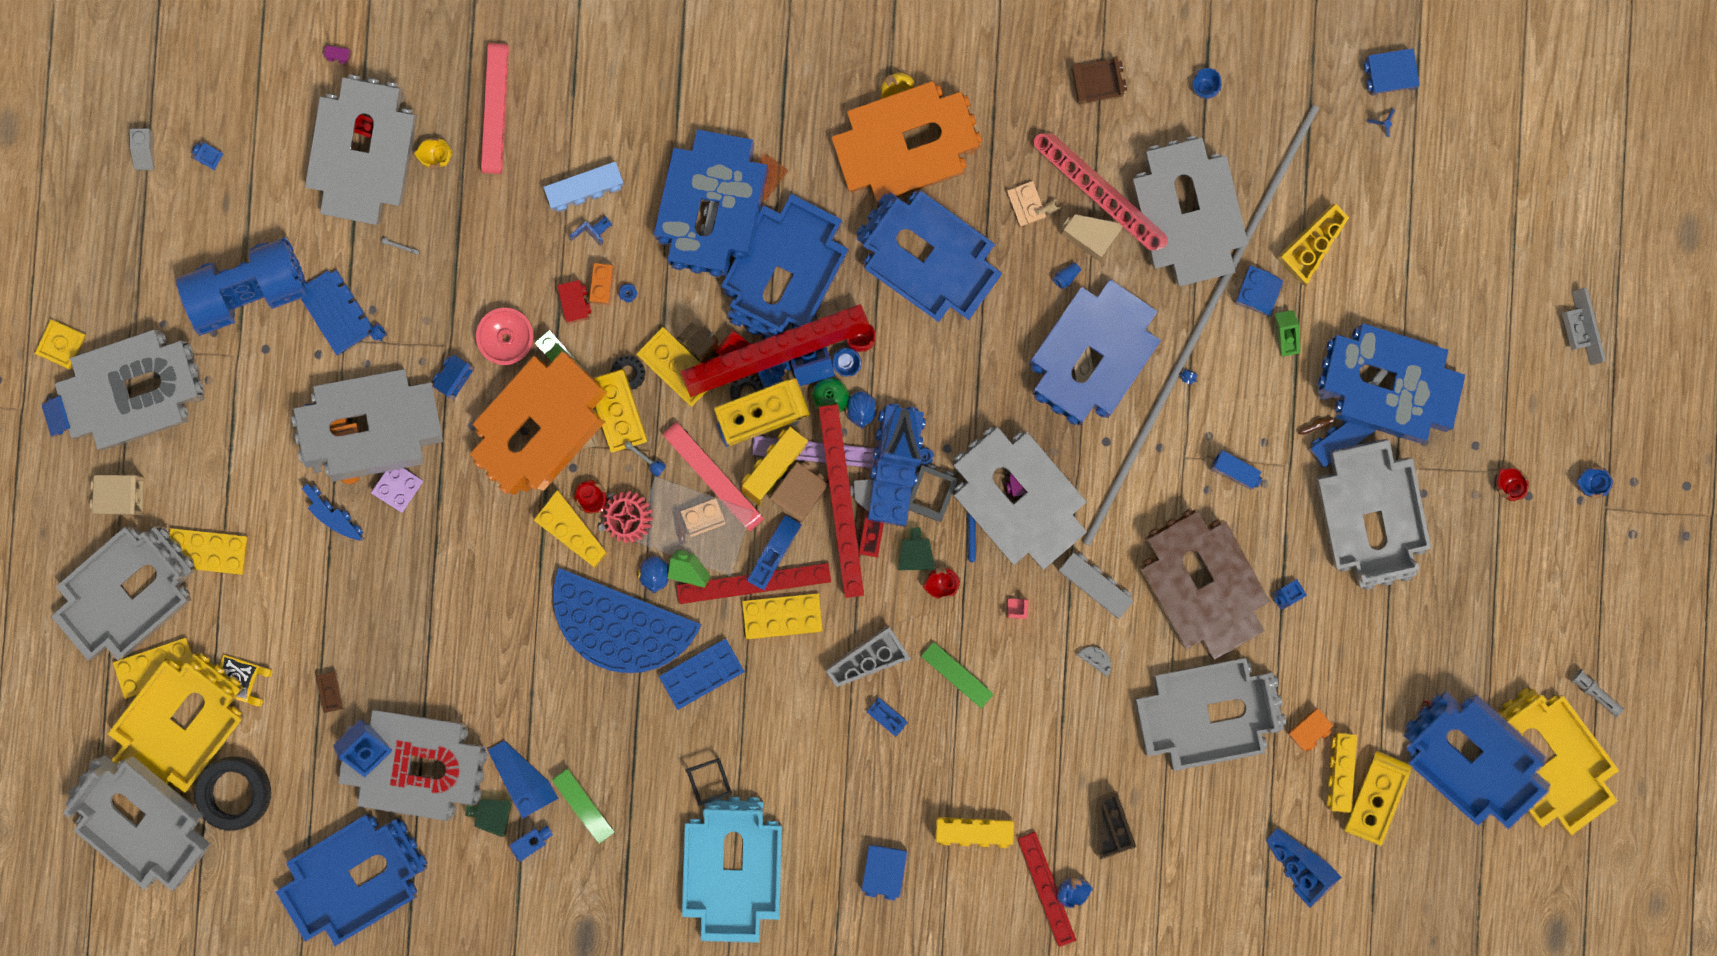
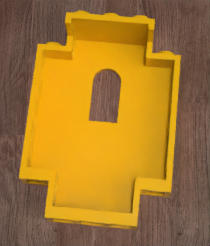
M195 653L181 669V665L175 660H165L108 733L110 737L123 746L112 761L118 765L123 759L127 760L134 756L167 785L171 782L186 793L197 780L202 770L208 766L245 718L241 715L242 711L237 707H230V704L243 689L240 685L241 682L233 676L230 678L226 675L225 669L217 664L214 666L210 663V658L203 653ZM199 693L204 698V707L189 727L184 730L171 720V717L189 694Z
M1526 687L1517 694L1519 697L1515 700L1510 699L1502 705L1503 709L1497 713L1521 735L1527 729H1536L1556 754L1555 757L1536 771L1550 784L1549 792L1527 813L1540 828L1556 819L1568 835H1573L1618 801L1604 782L1616 774L1619 769L1564 696L1559 695L1557 697V695H1554L1546 700L1534 688L1527 689Z

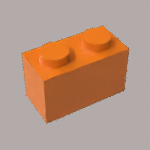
M594 263L589 299L591 304L610 306L615 269L613 265Z
M1315 708L1287 734L1302 751H1311L1317 745L1316 741L1322 737L1324 739L1332 732L1330 729L1333 725L1318 708Z

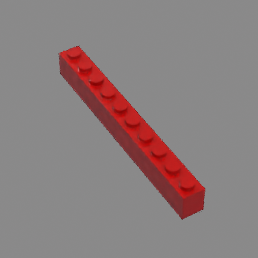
M859 304L681 371V375L689 396L693 397L870 330L868 319L862 305Z
M838 404L819 406L845 598L864 596Z

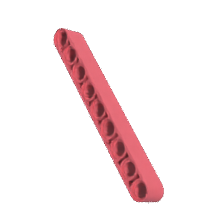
M1052 133L1039 134L1035 137L1034 145L1036 149L1147 249L1154 251L1166 247L1168 243L1166 234ZM1044 138L1048 141L1047 146L1044 145ZM1058 150L1061 152V158L1057 155ZM1072 162L1075 164L1074 171L1071 169ZM1085 175L1089 177L1088 183L1085 181ZM1099 187L1103 190L1102 196L1098 192ZM1113 199L1117 203L1116 208H1114L1112 205ZM1127 212L1131 215L1130 221L1126 218ZM1141 224H1142V225L1144 226V228H1145L1144 233H1142L1141 230H1140V225H1141ZM1155 237L1159 240L1158 246L1154 243Z

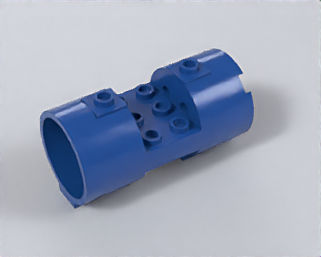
M287 237L271 243L257 244L249 250L250 262L241 263L236 268L219 271L214 263H206L200 268L195 269V271L176 278L182 304L193 325V329L199 336L236 323L234 319L236 308L265 298L270 308L274 309L308 296L303 270L295 253L292 252L294 249Z

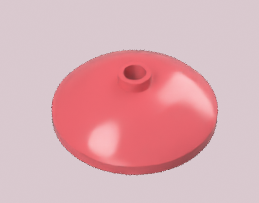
M498 308L490 311L481 319L476 330V343L481 354L492 363L498 365H512L521 361L527 356L533 345L534 333L531 323L521 312L512 308ZM506 334L510 336L508 341L503 340V336Z

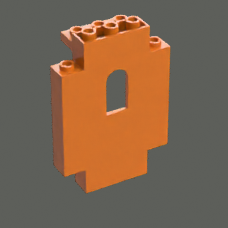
M932 81L847 111L853 130L831 138L849 192L854 193L872 186L876 201L879 202L884 193L888 195L889 192H892L897 197L966 174L964 169L967 168L964 157L960 158V155L976 153V150L981 148L980 143L983 142L980 132H976L974 127L977 124L974 113L970 114L968 109L971 106L968 95L964 96L962 92H958L941 98L940 96H943L940 84L936 85ZM929 123H936L941 127L942 134L938 140L908 150L903 132Z
M563 351L549 367L541 359L533 356L472 424L477 429L475 432L483 438L470 454L474 458V464L480 469L484 468L487 471V477L492 481L496 480L500 484L498 487L505 494L511 493L516 495L520 490L528 492L531 488L534 490L538 488L544 491L605 423L592 409L608 392L569 354ZM531 417L541 427L540 431L520 452H511L508 447L510 438Z

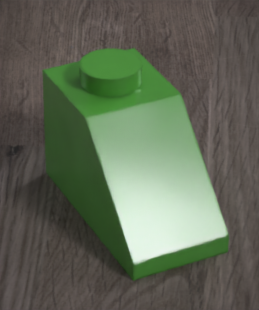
M1294 310L1275 313V326L1281 356L1301 353L1299 323Z
M676 550L670 559L669 579L705 588L710 580V575L694 554L688 553L685 550Z

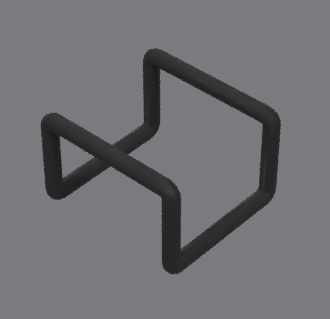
M720 758L685 770L689 776L698 806L732 793ZM717 762L727 792L701 801L691 771Z

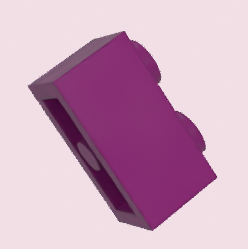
M326 45L324 52L326 61H338L340 64L349 63L351 55L349 49Z

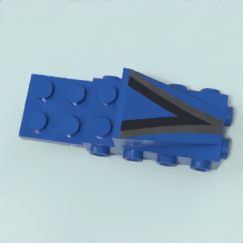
M889 404L879 412L878 421L880 426L876 431L877 447L873 451V459L875 460L874 466L871 467L870 471L872 490L867 520L903 527L907 524L911 489L913 485H916L918 474H915L916 467L921 464L920 448L923 443L921 429H924L926 419L923 418L924 412L919 411L918 408L908 407L905 409L900 408L898 404Z

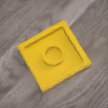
M50 319L35 354L71 370L72 363L70 358L78 355L87 335Z

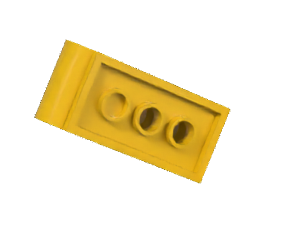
M797 379L781 382L714 408L726 442L730 447L810 416ZM761 409L763 411L762 416L754 418V412ZM744 416V423L737 425L736 419Z
M1375 751L1344 832L1382 846L1410 776L1412 766L1404 761ZM1374 797H1378L1381 800L1379 808L1374 807L1372 804ZM1367 815H1371L1374 818L1372 826L1365 823Z

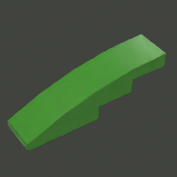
M934 642L922 654L921 657L981 709L993 697L994 694Z
M568 768L552 778V781L599 844L615 833Z

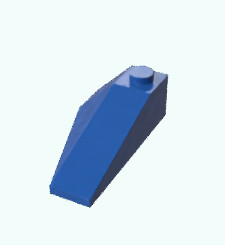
M506 741L488 749L522 818L559 799L551 783Z
M1277 828L1266 840L1276 859L1282 862L1286 871L1284 873L1287 878L1290 877L1293 881L1296 894L1309 908L1319 901L1342 878L1328 862Z

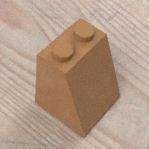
M798 462L795 464L770 498L772 502L800 522L805 520L829 486L826 483L827 478L819 473L815 475L810 472L812 468L804 462L801 465Z

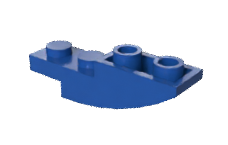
M307 483L301 488L313 502L308 509L323 524L346 537L359 541L365 539L362 536L363 530L357 524L354 526L350 521L352 518L345 509L342 511L339 508L333 512L332 509L334 507L327 499L324 501L321 498L320 494L322 493L315 484L312 486Z
M785 515L747 581L763 591L765 590L802 524Z

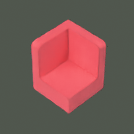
M1008 599L1007 618L1028 619V599Z

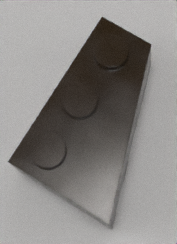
M1117 791L1098 796V858L1101 860L1135 848L1136 844Z

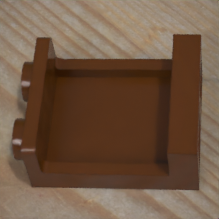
M1118 56L1113 57V59L1082 65L1080 63L1072 64L1071 69L1078 105L1123 97L1124 91H1127L1126 80H1122L1121 77L1123 64L1122 61H1118Z

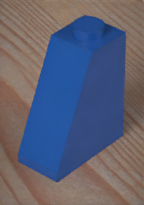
M1223 450L1218 452L1210 468L1211 471L1250 490L1254 489V487L1258 488L1262 477H1260L1261 471Z

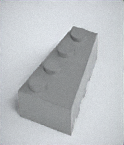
M887 625L827 666L825 671L836 687L911 658Z

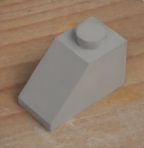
M130 129V150L134 169L155 170L154 132L150 129Z
M872 480L854 481V485H850L851 497H855V501L868 512Z

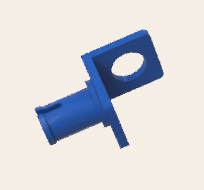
M606 216L594 226H590L586 221L570 235L569 240L573 241L586 230L597 244L601 246L603 245V239L600 235L611 227L612 223L610 220L607 222L608 218Z

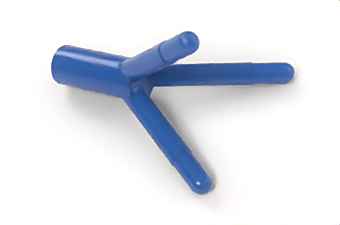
M1395 108L1391 109L1386 120L1368 119L1367 122L1385 127L1386 136L1389 137V128L1392 126L1390 120L1395 112Z

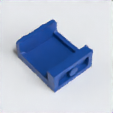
M1414 48L1369 55L1365 59L1366 61L1363 62L1364 72L1368 73L1369 78L1366 82L1368 92L1371 91L1372 96L1404 89L1415 90L1420 86Z
M869 844L862 892H865V896L876 897L877 894L884 895V899L895 900L896 897L900 898L907 850Z

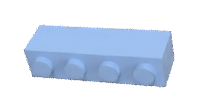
M613 162L544 187L551 209L561 212L568 209L567 206L574 204L578 206L584 204L585 200L591 197L593 200L604 196L603 193L608 191L611 193L618 192L625 185L617 163Z

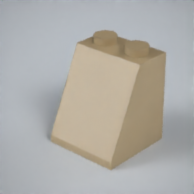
M1074 215L1073 218L1068 217L1061 229L1064 230L1062 233L1063 237L1099 261L1123 226L1116 222Z
M94 475V479L91 480L93 499L90 500V510H92V514L143 516L144 477L133 475Z

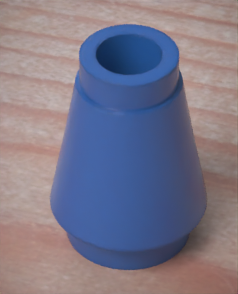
M1073 262L1055 273L1053 277L1054 283L1062 290L1068 288L1081 271V268Z

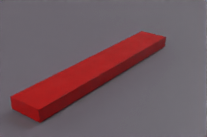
M1036 831L1017 838L1058 947L1077 941L1065 908L1057 899L1058 890Z

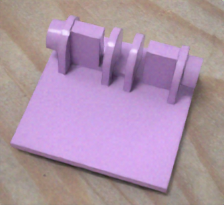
M404 468L386 471L371 491V494L402 513L423 483V480Z

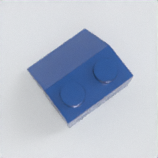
M1249 266L1234 304L1271 317L1283 280L1267 271Z
M827 347L791 360L799 386L835 376Z
M453 354L452 357L449 356L443 364L445 368L441 373L438 372L432 382H434V388L454 400L475 368Z
M361 719L333 745L338 758L363 777H366L392 752V749L379 734Z

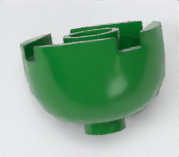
M825 378L818 381L811 393L812 403L817 411H819V406L838 404L839 413H841L847 406L849 391L841 380Z

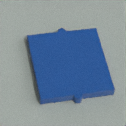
M61 396L49 399L48 402L42 405L51 437L58 434L61 435L64 431L70 429Z

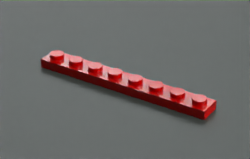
M829 563L775 571L764 591L747 581L750 575L709 580L705 588L692 584L677 585L679 604L830 583L831 576Z

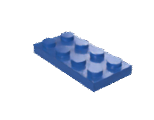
M724 639L662 674L659 678L677 710L745 671L727 639Z

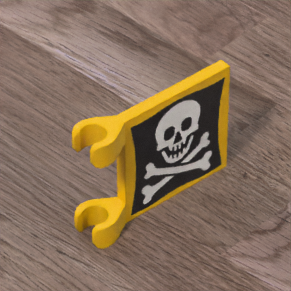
M223 655L220 666L225 669L226 675L230 678L232 676L237 678L243 687L235 699L254 706H262L263 699L251 696L257 674L271 677L273 670Z

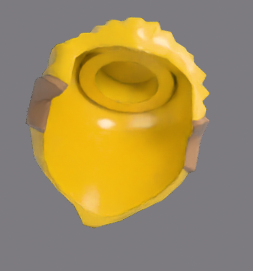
M901 72L889 75L881 85L880 99L914 88V80L911 76Z
M428 138L419 145L414 155L425 167L437 170L449 163L453 151L444 139Z

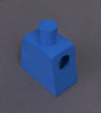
M548 826L539 831L535 828L511 844L509 848L518 862H521L545 846L546 843L544 841L553 836ZM535 838L537 843L533 846L530 845L529 840Z

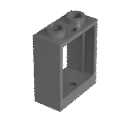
M927 463L926 466H921L917 483L911 492L909 511L941 523L958 479L954 478V473L946 470L944 473L936 471L938 467ZM924 472L951 482L940 513L913 503Z

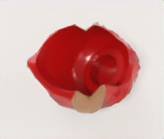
M1513 467L1500 469L1496 486L1498 493L1509 501H1517L1526 497L1529 481L1522 470Z
M594 480L580 482L574 493L576 505L581 511L588 514L602 513L607 499L606 490Z
M939 567L929 573L923 588L934 598L940 600L950 598L957 593L961 579L951 568Z

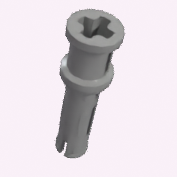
M1583 669L1574 674L1571 682L1573 684L1576 683L1582 688L1584 694H1590L1616 718L1621 715L1624 708L1599 688L1595 679H1590Z

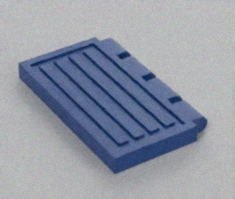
M338 270L332 273L327 271L309 282L306 287L308 296L301 298L337 356L370 336L368 332L371 331L370 326L372 325L367 317L359 319L365 313L357 301L349 303L355 297L348 286L339 287V285L344 283V280Z

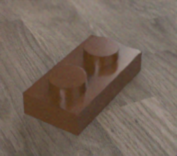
M336 671L316 675L323 713L344 709Z

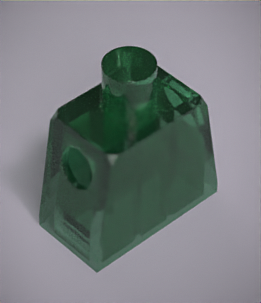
M910 528V539H902L898 571L935 570L930 540L921 539V528Z
M480 799L478 807L467 805L465 816L476 818L474 827L500 837H505L513 800Z

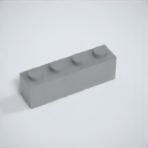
M1079 552L1077 555L1072 553L1058 571L1113 616L1120 619L1133 603L1131 599L1132 594L1124 588L1122 591L1116 587L1117 582L1109 576L1107 579L1102 576V570L1094 564L1092 567L1087 564V558Z

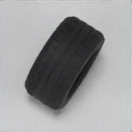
M225 757L212 762L202 770L195 783L194 803L196 809L204 815L203 820L207 821L206 823L220 830L235 831L253 825L264 816L271 802L272 789L267 774H265L261 766L259 767L257 763L245 757ZM227 772L239 773L251 784V803L245 811L238 815L227 814L220 810L214 800V785Z

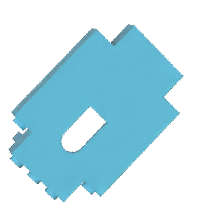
M729 797V800H721L720 798L705 804L704 823H701V819H690V822L685 823L682 917H702L701 941L759 942L760 919L779 920L782 825H778V821H767V825L763 824L764 801H760V798L748 797V801H740V797ZM730 832H738L743 838L742 870H723L724 838Z

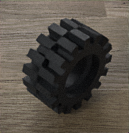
M630 355L622 356L616 359L615 363L613 362L610 372L620 370L625 366L633 367L635 369V376L632 380H628L631 390H635L645 380V367L636 357Z
M751 375L735 380L730 388L732 401L742 398L740 390L745 385L752 386L755 392L763 390L762 382Z

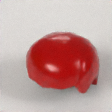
M869 324V331L848 338V346L857 352H867L871 349L876 341V331L873 326Z

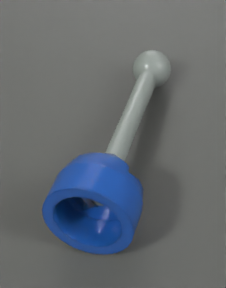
M630 441L625 443L627 449H631L650 464V471L653 475L658 477L666 467L663 462L659 460L651 461L633 447Z

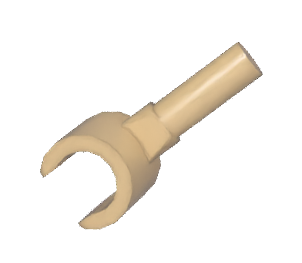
M1054 199L1047 203L1044 208L1036 210V214L1039 215L1044 212L1052 214L1061 209V207H1056L1055 202L1057 199Z

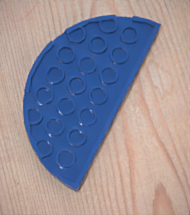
M558 568L554 583V610L559 627L569 644L583 658L601 668L620 673H640L662 667L683 653L701 628L702 624Z

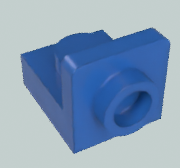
M201 141L199 144L196 143L191 150L192 159L212 170H215L223 156L222 152Z
M1298 579L1273 592L1272 596L1275 603L1283 610L1304 598L1307 594Z

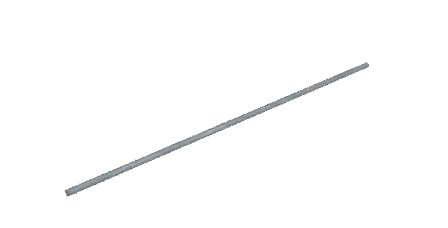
M1312 105L1246 231L1248 243L1316 116L1319 107ZM1247 246L1237 248L1232 257L1234 268H1236ZM1233 273L1222 276L1083 542L1084 544L1091 545Z

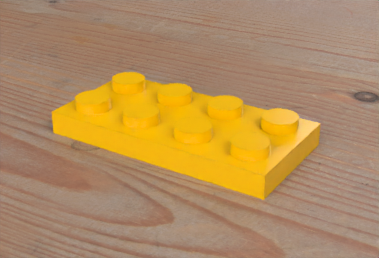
M664 327L636 354L691 408L706 394V392H703L693 397L689 396L681 371L701 363Z
M624 368L594 377L608 392L595 407L598 415L605 421L602 428L611 453L626 449L625 443L628 441L632 443V446L648 442Z
M170 529V538L182 547V553L186 557L189 556L194 561V567L197 570L244 575L248 537Z
M819 593L742 601L746 639L823 632Z
M183 638L113 662L124 699L138 695L165 660H175L181 665V669L193 656L188 638Z

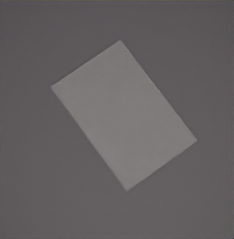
M656 476L647 503H650L647 509L653 510L649 517L654 519L648 522L652 525V528H646L648 534L643 535V539H637L636 542L673 555L676 550H685L688 553L694 554L704 567L731 576L753 511ZM712 505L715 507L716 513L714 516L709 517L705 514L704 509L706 506ZM689 512H696L698 515L697 522H688L687 514Z

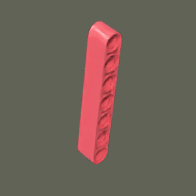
M488 44L481 165L482 173L502 174L509 58L508 44Z
M677 422L673 423L662 433L750 532L764 520Z

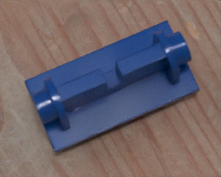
M880 698L867 711L871 717L895 737L908 723Z

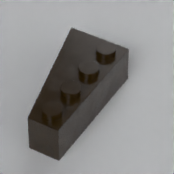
M692 322L676 338L701 363L708 361L718 347L716 336L708 328L704 330Z

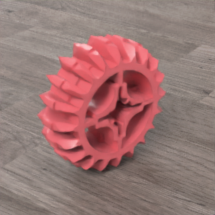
M628 491L626 494L625 492H620L619 496L617 494L613 495V500L607 501L610 506L604 507L607 513L602 514V516L607 517V521H604L603 524H608L609 526L605 531H612L610 537L617 536L618 542L623 540L624 543H629V541L634 543L637 539L642 540L643 535L648 534L646 528H652V525L648 522L653 521L654 518L649 517L653 510L647 509L650 503H644L645 497L639 498V493L632 494V491ZM625 502L621 513H616L618 507ZM633 504L638 508L640 514L635 512ZM628 514L630 515V517H634V519L628 520L626 519V517L621 516H625ZM616 520H618L621 523V528L618 526ZM640 521L637 529L631 533L634 523Z

